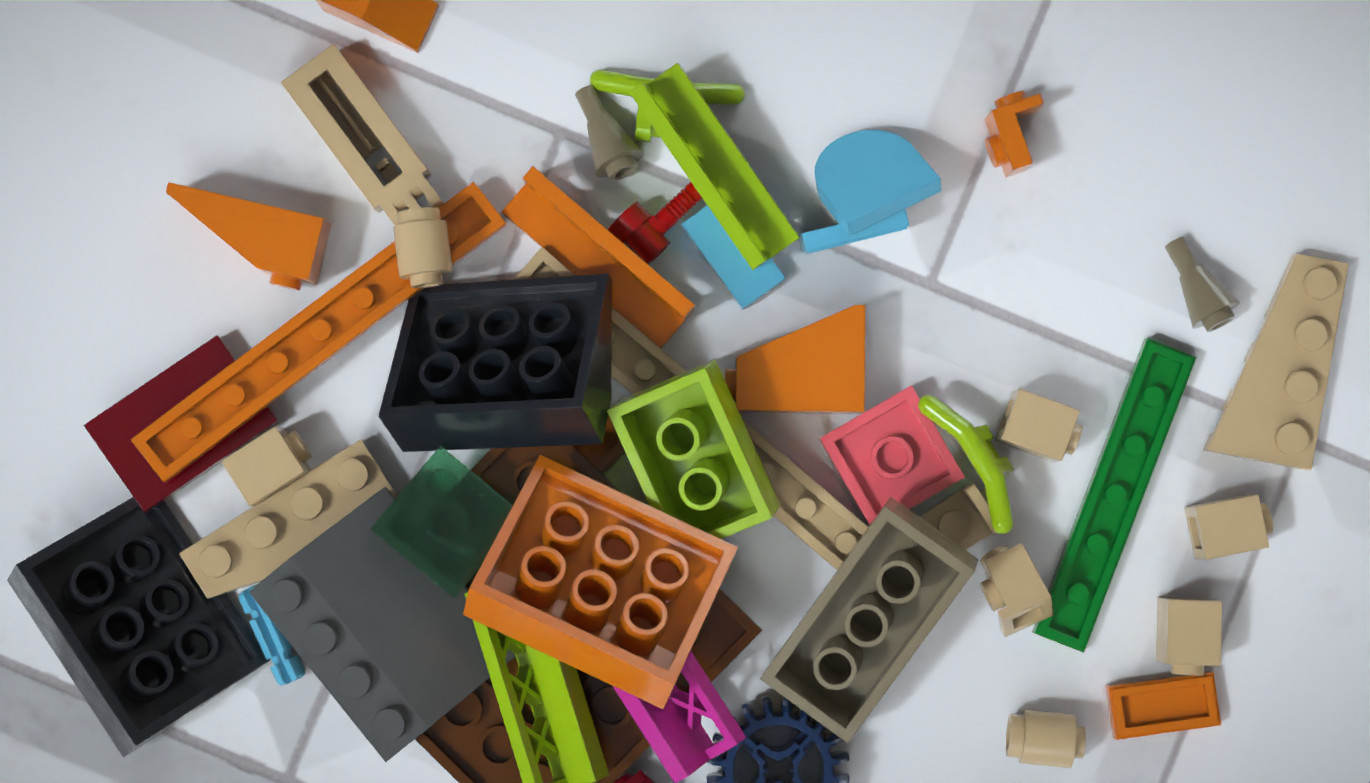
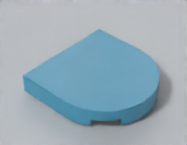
M862 130L844 135L830 143L822 151L815 165V181L819 198L848 236L942 191L941 178L915 147L903 137L888 131Z

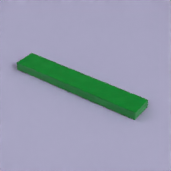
M1149 338L1143 340L1048 588L1052 599L1053 616L1035 623L1032 633L1084 653L1197 357Z

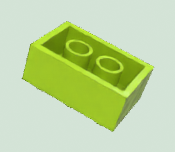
M715 359L621 399L607 410L651 507L720 539L771 519L780 507V502Z

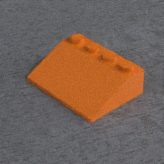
M540 455L469 588L463 615L664 709L738 547Z

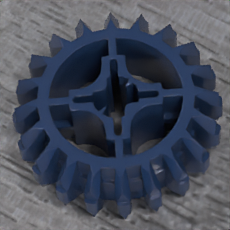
M763 696L761 698V705L764 713L756 716L752 706L748 702L743 703L741 709L747 721L743 724H740L737 720L736 722L747 738L707 762L711 765L722 766V771L712 772L706 776L707 783H735L733 764L736 753L742 744L758 763L757 773L750 783H791L787 778L783 779L779 775H775L771 779H765L764 773L768 772L769 768L768 765H765V758L758 751L759 749L769 758L773 757L777 761L782 760L785 756L787 758L790 756L792 763L786 766L788 771H791L792 781L794 783H805L798 774V765L806 755L805 751L815 742L820 752L822 764L818 783H849L850 780L848 773L834 770V765L844 764L850 760L848 752L842 750L831 752L830 750L831 747L839 744L843 739L833 732L823 736L821 732L826 727L817 720L813 723L809 722L810 715L799 709L797 715L791 713L793 703L784 696L781 701V711H773L770 697ZM771 725H786L801 730L795 739L792 737L787 743L777 747L767 744L753 733ZM715 732L712 736V741L715 743L724 737L721 733Z

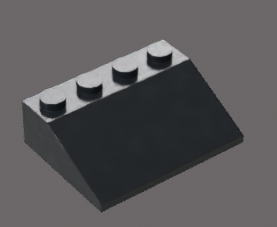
M609 273L442 284L423 288L410 298L407 303L378 416L402 452L603 444L608 419L607 410L610 408L612 279Z
M134 497L15 565L7 579L9 585L123 758L270 661V659L266 660L260 644L227 594L207 599L179 555L180 552L193 545V543L166 502H162L148 513H145Z

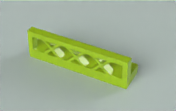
M679 63L673 65L650 83H641L629 92L752 270L758 268L800 238Z
M473 620L522 782L543 783L538 767L540 754L547 757L554 779L547 783H592L609 776L577 669ZM508 650L515 654L519 666L516 677L509 673L505 661ZM524 701L531 706L535 720L532 729L525 725L522 716Z

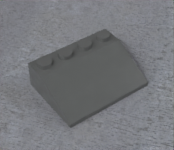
M387 487L382 488L290 557L249 591L251 596L385 762L389 761L490 678L473 620L463 615L466 604L464 593H467L469 589ZM510 650L507 651L506 664L516 657Z

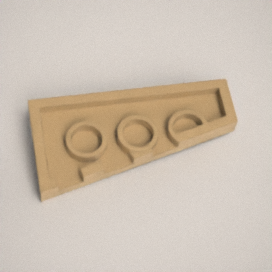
M1298 253L1291 256L1264 315L1265 320L1255 342H1252L1243 361L1245 364L1233 390H1230L1221 409L1223 412L1214 432L1210 433L1203 451L1305 471L1312 470L1349 263Z
M362 439L183 550L179 555L207 599L261 582L290 557L384 487L388 488L407 513L408 511Z

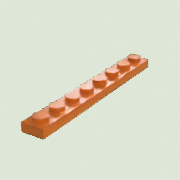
M472 182L439 207L441 220L447 221L452 267L506 226V222L475 182ZM395 241L131 439L163 482L167 483L423 289L411 288L410 279L399 278Z

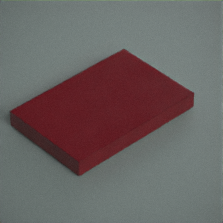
M218 335L83 425L145 513L151 511L221 463L223 459L279 423L270 409L266 407L167 483L161 480L131 441L133 437L235 361Z

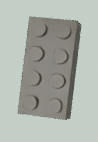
M890 496L772 659L760 680L849 743L973 575L979 559Z

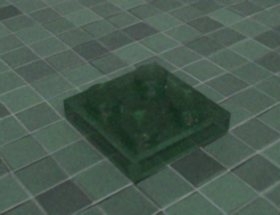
M440 445L371 527L370 531L454 599L481 567L513 505Z

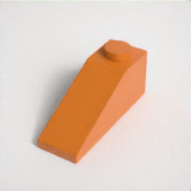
M168 182L166 193L253 266L266 274H270L269 284L297 291L301 290L302 282L317 285L331 229V224L324 218Z

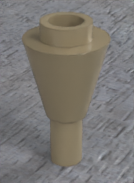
M593 85L579 89L575 96L588 121L587 130L596 176H609L611 181H616L631 175L638 169L637 162L643 157L644 152L612 115L606 112Z
M1179 237L1168 243L1165 249L1181 275L1179 280L1192 328L1196 329L1204 326L1207 332H1212L1231 322L1236 317L1232 310L1240 302L1202 264L1199 265L1184 237Z

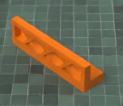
M532 166L523 177L525 185L501 211L502 214L540 247L548 251L574 275L609 273L612 279V307L662 349L695 311V304Z

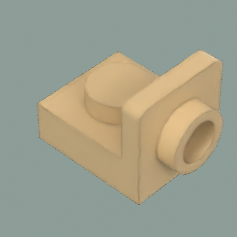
M975 484L966 485L919 515L920 518L965 550L987 536L997 533L992 527L986 490L984 488L979 491Z

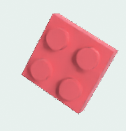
M912 385L819 438L868 525L871 524L890 496L906 508L911 509L965 478L933 421L920 412L918 408L920 399Z

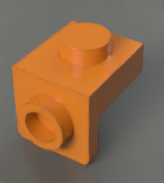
M1018 91L994 101L997 109L991 110L985 118L990 137L985 138L987 153L995 168L1002 166L1006 178L1026 171L1033 164L1017 119L1037 112L1044 105L1041 94L1027 98L1024 91Z

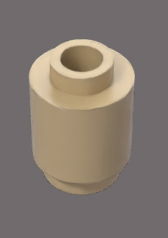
M424 207L398 212V225L393 227L399 278L410 279L411 288H427L442 285V276L452 273L453 270L447 221L441 220L440 209Z
M1023 710L1022 715L1009 714L1006 731L1007 757L1018 758L1021 764L1072 768L1074 758H1083L1086 730L1085 726H1077L1075 715Z

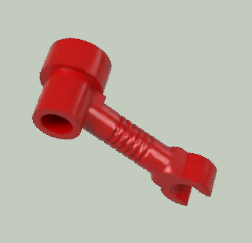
M690 181L684 189H681L680 193H677V196L673 197V200L671 199L655 215H651L639 201H636L611 224L608 231L623 244L628 243L647 264H650L671 243L664 234L682 216H685V213H688L689 209L696 205V202L703 198Z

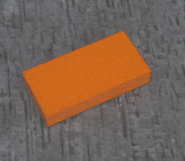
M1207 671L1204 672V675H1178L1105 686L1112 736L1116 740L1221 725L1214 672Z

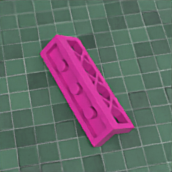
M691 650L681 670V673L690 684L689 694L679 690L675 684L664 709L613 686L674 783L688 777L712 758L747 738ZM702 715L713 720L724 738L715 743L712 742L701 725Z

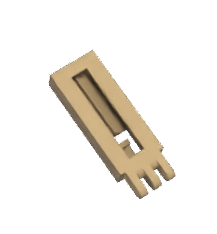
M335 44L329 46L281 82L372 207L378 213L384 210L395 226L398 225V212L406 207L409 209L421 208L416 199L423 194L432 207L439 208L444 204L426 179L431 175ZM382 146L385 147L402 170V173L398 174L387 158L377 163L375 166L388 181L384 186L364 160Z

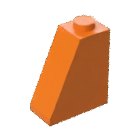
M853 305L737 356L735 369H725V382L738 411L753 413H863L865 401V305Z

